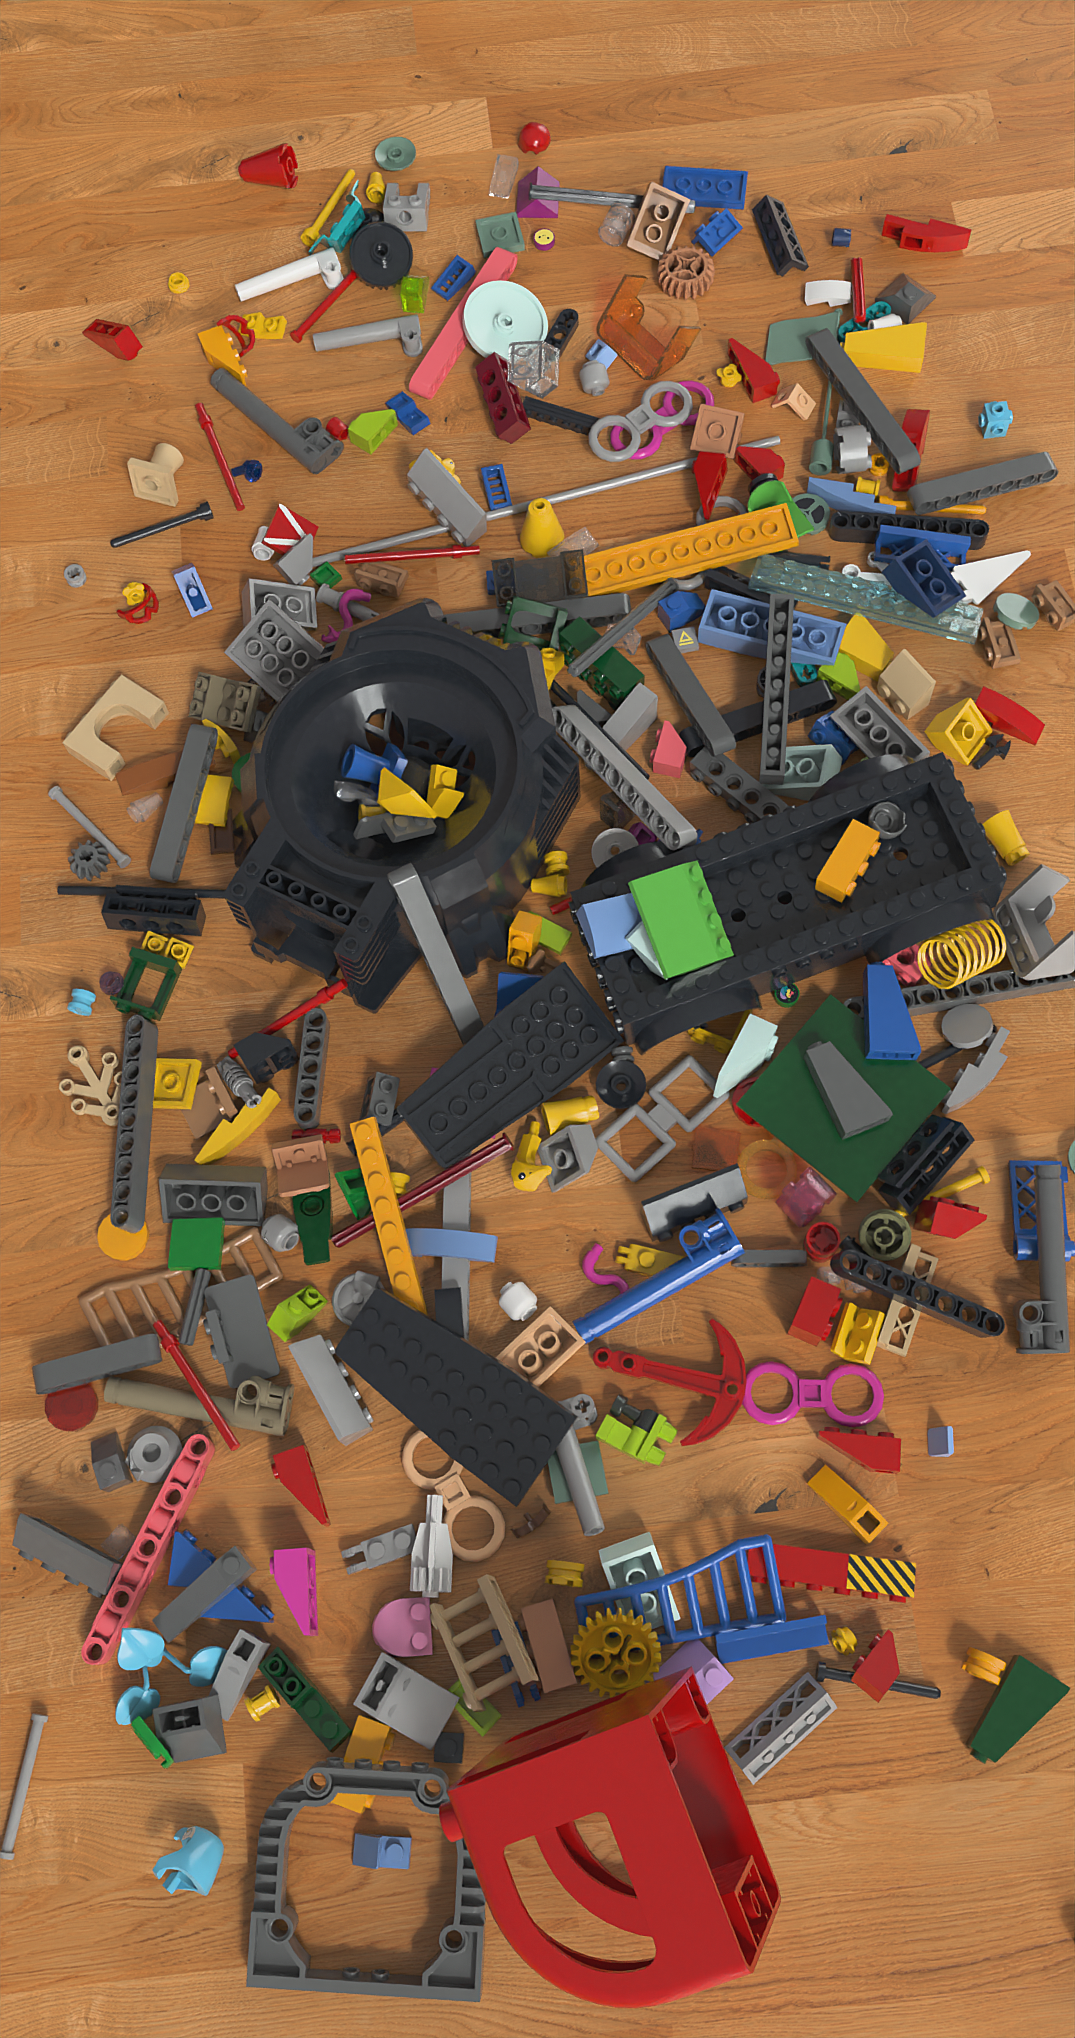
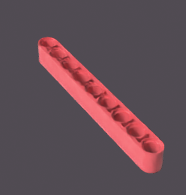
M499 247L493 250L412 376L409 384L410 392L429 400L434 397L469 342L462 324L463 310L469 296L476 288L485 283L507 281L516 267L517 254Z

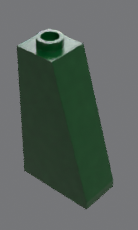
M1014 1655L1001 1678L999 1686L996 1687L965 1744L972 1749L970 1755L984 1764L987 1760L996 1763L1069 1692L1070 1687L1021 1655Z

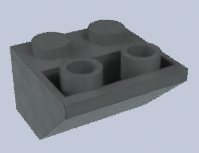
M218 1694L172 1703L153 1709L156 1737L175 1763L227 1753Z

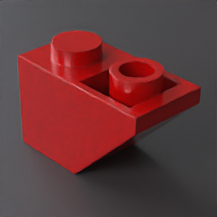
M889 1629L883 1636L877 1634L868 1646L872 1650L867 1657L861 1655L852 1667L856 1672L851 1681L878 1703L900 1674L894 1637Z

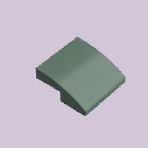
M592 1441L579 1444L595 1497L609 1494L599 1442ZM555 1451L548 1461L555 1504H560L573 1500L557 1451Z

